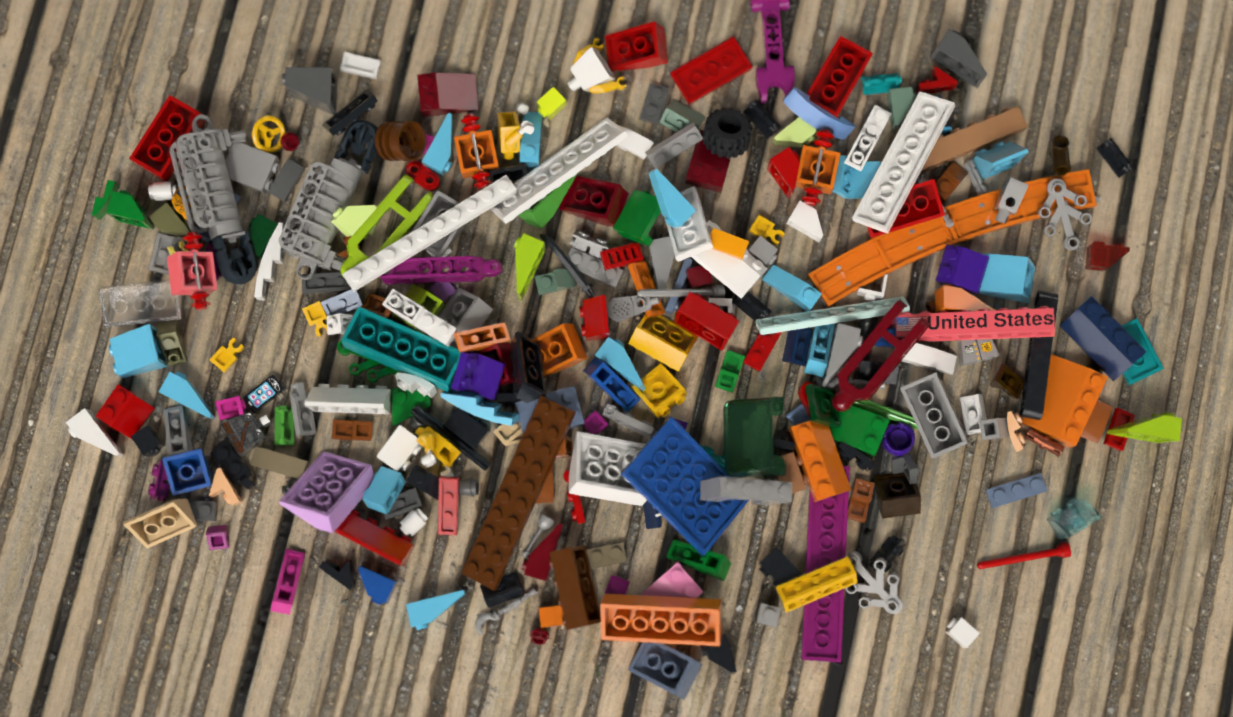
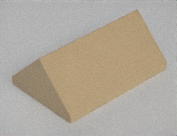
M187 498L174 499L124 522L125 527L146 548L197 527Z

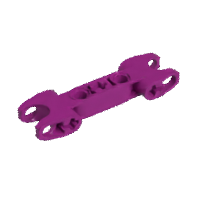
M750 0L751 12H761L765 67H756L755 69L756 88L761 103H766L767 91L772 87L781 88L785 97L794 87V66H784L780 19V11H789V0ZM773 18L776 22L771 24L767 22V19ZM771 32H773V39L775 41H772L770 38ZM776 54L778 59L773 60L769 55Z

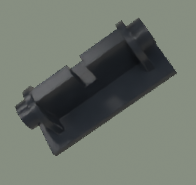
M757 100L750 102L743 111L747 118L751 120L767 139L782 127Z
M1112 138L1107 139L1096 148L1118 178L1134 168Z
M749 291L742 298L735 294L732 299V303L755 322L757 319L767 318L772 312Z
M895 535L889 536L881 546L886 552L883 554L878 550L870 559L871 563L869 566L875 569L874 563L876 559L884 558L887 562L885 572H887L891 568L895 557H899L903 553L905 546L903 540H899ZM877 562L878 566H884L882 562Z

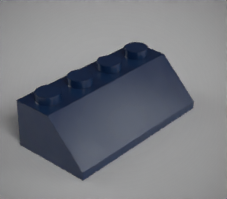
M1092 296L1060 325L1070 338L1113 382L1146 353L1139 343Z

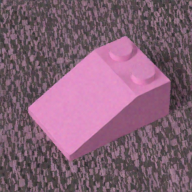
M677 562L641 595L697 598L703 591Z

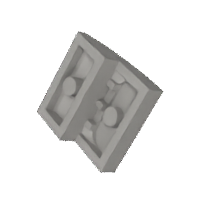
M157 233L148 270L169 275L167 257L170 254L167 247L172 246L176 252H182L178 242L182 241L183 238Z

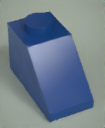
M359 566L358 571L367 595L372 597L371 601L381 606L383 603L388 604L398 582L363 566Z

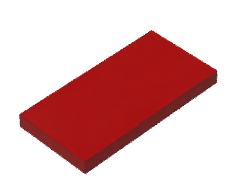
M733 36L673 70L669 75L689 106L752 70L753 66Z

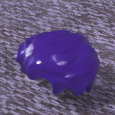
M903 422L889 424L882 438L884 449L894 456H902L909 453L915 443L913 428Z

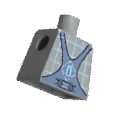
M1014 178L1004 181L994 206L995 209L999 210L995 218L996 221L1006 224L1009 215L1016 214L1029 186L1028 184ZM1006 200L1010 202V207L1006 205Z

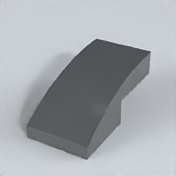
M289 158L280 170L268 193L284 202L287 201L294 186L299 183L306 167Z

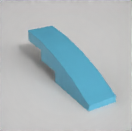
M454 389L441 393L443 399L474 416L509 426L519 421V413L501 411L502 403L484 401V397L476 393L463 390L456 391Z

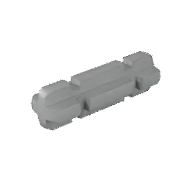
M967 161L964 167L969 172L968 176L973 187H976L977 195L987 193L988 190L983 185L984 181L980 172L975 168V161Z

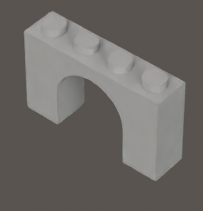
M730 477L712 478L700 481V501L753 500V504L757 505L792 502V482Z

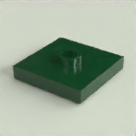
M811 383L806 385L811 421L835 429L841 427L839 412L832 405L835 391Z

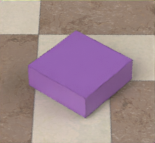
M450 282L435 283L429 287L434 295L443 302L456 292Z

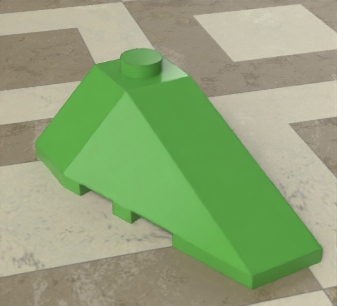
M576 175L569 178L560 187L555 188L546 197L534 203L529 209L523 211L518 216L528 225L542 229L554 216Z

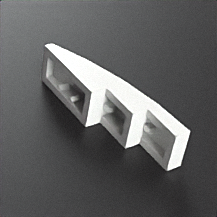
M278 223L263 254L254 294L257 300H266L267 282H275L276 264H284V249L279 244V237L285 226L283 223Z

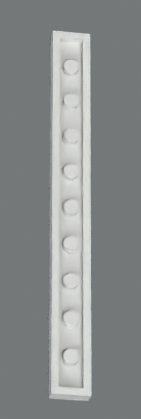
M507 175L503 176L343 273V277L353 292L514 195L517 193V189Z

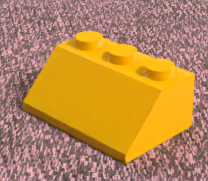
M645 314L628 344L679 372L698 336L662 315L647 318Z

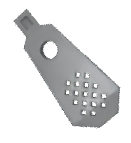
M638 295L613 298L606 306L607 315L616 322H621L651 310L652 305L659 304L660 300L659 297H639ZM641 300L643 301V306H642V307L640 306V301H641Z

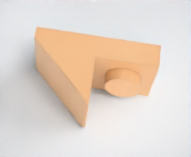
M218 468L209 496L215 497L225 491L223 496L228 504L231 503L234 506L241 504L243 501L223 468Z

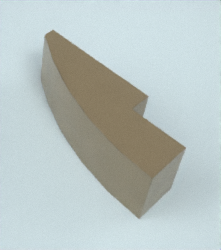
M255 446L249 465L299 479L308 469L310 462Z

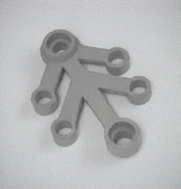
M1052 179L1047 185L1049 195L1043 206L1038 209V215L1041 218H1048L1051 214L1050 207L1054 200H1056L1057 207L1048 224L1043 227V233L1046 236H1053L1056 233L1055 226L1061 218L1065 232L1062 244L1065 249L1075 250L1078 248L1080 241L1077 236H1074L1069 215L1085 225L1091 223L1092 216L1088 213H1081L1065 204L1064 197L1074 201L1076 206H1084L1087 203V198L1084 195H1077L1067 190L1063 180ZM1056 185L1060 186V190L1058 192H1056L1054 189ZM1080 197L1083 199L1081 204L1078 203V198ZM1043 209L1047 210V214L1045 216H1043L1041 213ZM1085 215L1088 217L1087 222H1083ZM1048 227L1052 228V232L1050 234L1047 233ZM1072 239L1075 240V244L1073 246L1070 245V241Z
M856 551L849 552L846 557L856 561L855 564H852L853 567L868 584L856 583L853 584L854 590L846 587V591L849 594H854L856 591L876 593L882 598L876 599L863 595L859 600V605L864 609L869 606L884 607L890 614L899 613L903 608V601L898 596L899 574L896 572L889 574L887 581L890 584V593H888L884 589L886 560L884 558L876 559L874 563V568L876 569L875 579L861 564V554ZM877 562H882L884 566H878ZM890 577H896L897 581H892ZM862 600H867L868 604H864ZM889 603H894L896 607H891Z

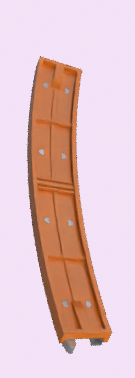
M1089 169L1024 182L1029 186L1016 214L1009 215L1006 224L995 220L999 210L995 209L994 206L1001 189L944 207L946 214L949 215V219H952L954 225L950 228L946 226V221L943 220V217H939L874 237L807 275L809 280L806 283L815 286L822 293L821 300L828 308L856 292L859 288H863L882 278L885 274L888 275L906 265L944 250L946 245L954 246L1001 229L1042 219L1038 215V209L1043 206L1049 195L1047 185L1052 179L1063 180L1067 190L1077 195H1084L1087 198V203L1084 206H1076L1074 201L1064 197L1065 204L1078 211L1096 207V203L1101 199L1094 194ZM1056 185L1054 188L1056 192L1060 190L1059 185ZM1080 197L1078 198V203L1081 204L1083 199ZM1006 200V205L1010 207V202ZM1054 200L1050 207L1051 214L1049 217L1053 215L1057 207L1056 200ZM1043 209L1041 212L1043 216L1047 214L1046 209Z

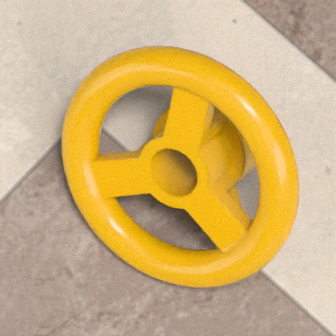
M272 115L263 116L258 119L252 129L254 145L259 150L267 153L278 151L282 147L280 139L273 147H271V140L278 133H280V139L286 133L284 124L280 119ZM266 121H272L276 123L278 127L270 129L269 127L264 126L263 123Z

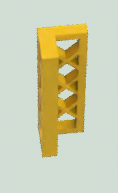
M845 557L776 586V590L781 598L784 611L787 613L858 583L857 574L849 557Z

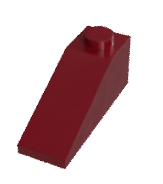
M558 524L529 555V558L524 559L521 569L525 571L524 575L547 581L551 569L549 561L550 552L557 549L563 524Z

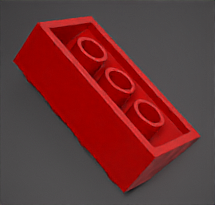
M935 179L913 185L889 233L945 216ZM867 226L870 238L887 234Z
M354 509L334 531L400 566H405L415 547L411 543L412 539L404 535L401 538L394 535L395 530L387 526L384 529L378 527L377 521L369 517L366 520L359 517L361 513Z

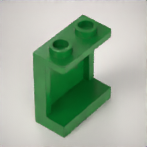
M634 189L613 229L623 238L650 247L653 239L648 234L661 212L656 196H653L646 190L641 192Z

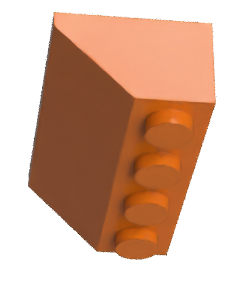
M811 420L790 427L789 432L792 441L795 442V449L814 503L850 491L851 487L830 428Z

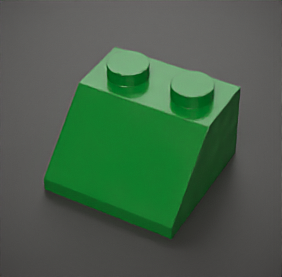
M119 190V192L112 191L106 212L117 222L154 230L152 221L143 206L136 200V197L131 196L130 192Z

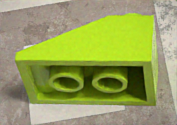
M523 233L522 237L517 238L514 245L516 248L517 295L521 301L546 251L545 242Z
M1168 412L1151 414V417L1140 418L1107 430V434L1153 443L1180 441L1182 418L1174 417V413Z

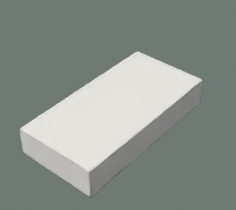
M344 52L340 71L377 80L382 62L378 59Z

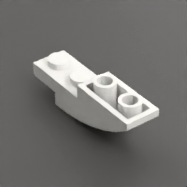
M876 105L873 107L844 162L845 164L862 171L892 113Z
M392 289L382 304L414 327L446 346H449L453 340L454 333L459 331L394 289Z

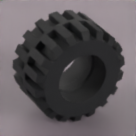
M733 108L716 109L706 119L703 144L706 145L707 150H711L713 155L717 154L721 158L722 156L726 157V159H730V157L736 158L738 155L741 156L744 154V151H747L753 129L751 120L747 118L745 113L742 114L740 110L735 111Z

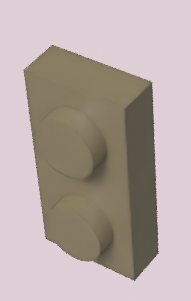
M624 543L587 549L591 569L627 562Z

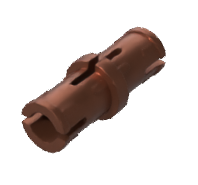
M1031 427L1024 436L1025 439L1037 444L1040 449L1043 450L1044 448L1057 457L1061 455L1060 453H1062L1065 447L1051 440L1050 436H1044Z

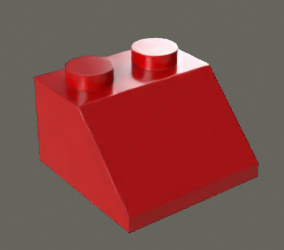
M790 147L771 158L767 166V170L788 199L795 190L800 164L799 155L795 150L792 151Z
M605 295L582 300L583 306H579L580 318L584 317L585 325H581L582 336H586V341L607 339L609 337Z
M118 384L95 417L132 439L131 436L143 427L155 410V407Z

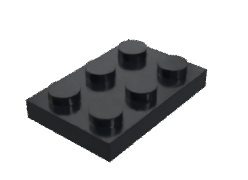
M366 90L322 125L332 136L335 134L338 136L346 130L345 127L348 124L358 121L362 113L371 111L376 106L375 103L378 100Z

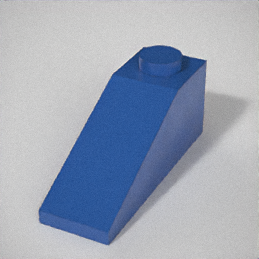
M595 357L583 370L625 412H629L639 402L640 398L602 360Z

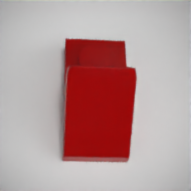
M934 66L931 71L933 81L931 79L921 81L916 91L917 95L919 92L933 94L954 90L958 83L956 79Z

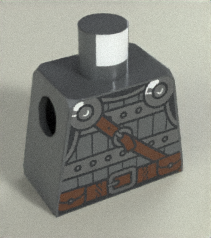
M249 412L223 422L221 425L239 456L244 457L255 446L266 439L267 435L263 428L272 424L267 414L257 419L253 413Z

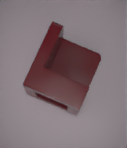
M702 265L686 270L690 284L687 289L704 288L713 282L710 272Z

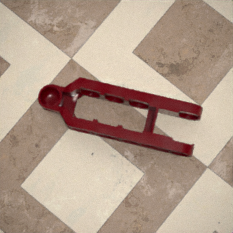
M898 300L838 373L840 389L832 398V405L837 411L845 412L856 401L870 400L930 326V323L922 317L902 342L888 331L896 323L897 317L905 307L907 308V305L901 300ZM884 338L896 349L863 389H856L848 382V377L856 368L860 367V363L865 356L873 351L872 348L878 340Z

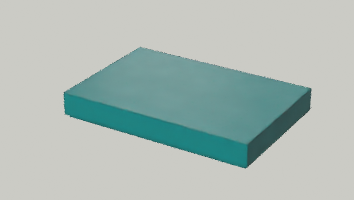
M1138 318L1121 325L1146 351L1141 358L1123 373L1128 386L1163 370L1164 367Z

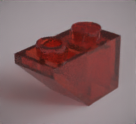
M1095 241L1087 247L1085 269L1105 271L1130 251V247H1124V244L1120 243L1105 245V242Z

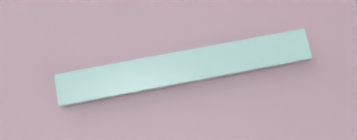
M902 296L757 319L756 327L760 335L884 316L898 300L907 305V308L905 307L901 313L909 312L910 305Z

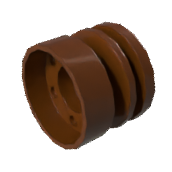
M388 121L381 124L377 129L375 147L382 159L387 161H414L419 159L425 151L426 135L422 126L415 121Z

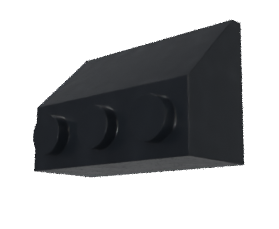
M518 331L514 334L510 344V359L513 366L512 376L515 382L514 392L516 398L529 403L539 399L540 396H547L539 343Z

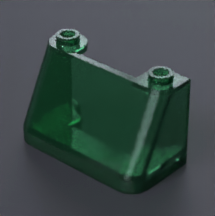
M783 397L729 400L724 404L725 472L729 477L764 478L786 475L785 461L781 456L773 455L772 416H780L784 408Z

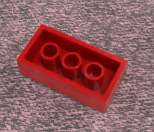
M840 36L807 92V95L810 96L809 100L835 117H838L873 53Z
M169 95L129 159L135 165L159 179L168 181L174 172L169 150L170 146L181 135L194 133L192 122L198 115L203 114ZM199 119L197 120V126L201 129L205 121Z

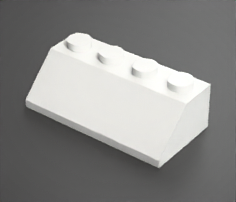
M710 220L707 222L710 234L713 228L721 230L717 224ZM708 249L691 256L740 298L759 281L768 269L760 260L753 257L747 249L742 260L713 249Z

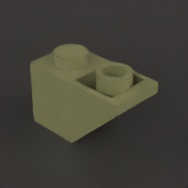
M165 203L149 216L150 220L164 235L185 237L187 233L191 232L187 220L182 221L179 217L181 214L176 211L174 206L171 207L168 203Z
M172 319L158 322L156 336L167 365L187 362L183 335L178 320Z

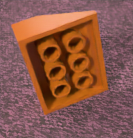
M1051 354L1041 420L1022 417L1023 422L1021 424L1028 428L1031 427L1043 435H1048L1051 439L1069 448L1076 446L1108 377L1091 368Z

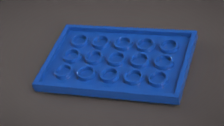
M669 417L620 473L701 555H705L749 501H700V481L730 476L672 417Z

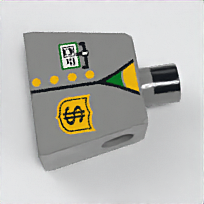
M992 339L957 340L960 367L995 359L999 356Z

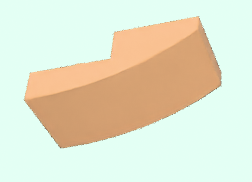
M1014 410L1007 412L1008 431L1016 452L1026 448L1024 436L1021 432L1018 433L1016 431L1023 427L1021 424L1023 419L1018 412L1015 413Z

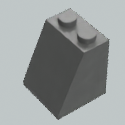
M286 67L285 74L282 75V83L293 98L331 115L336 114L337 77L331 67Z

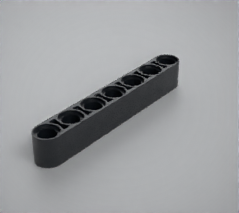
M1038 290L1034 309L1040 306L1054 308L1055 323L1058 294ZM1030 337L1020 417L1041 420L1053 337Z

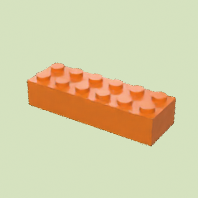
M604 594L600 604L602 640L720 646L722 638V599Z

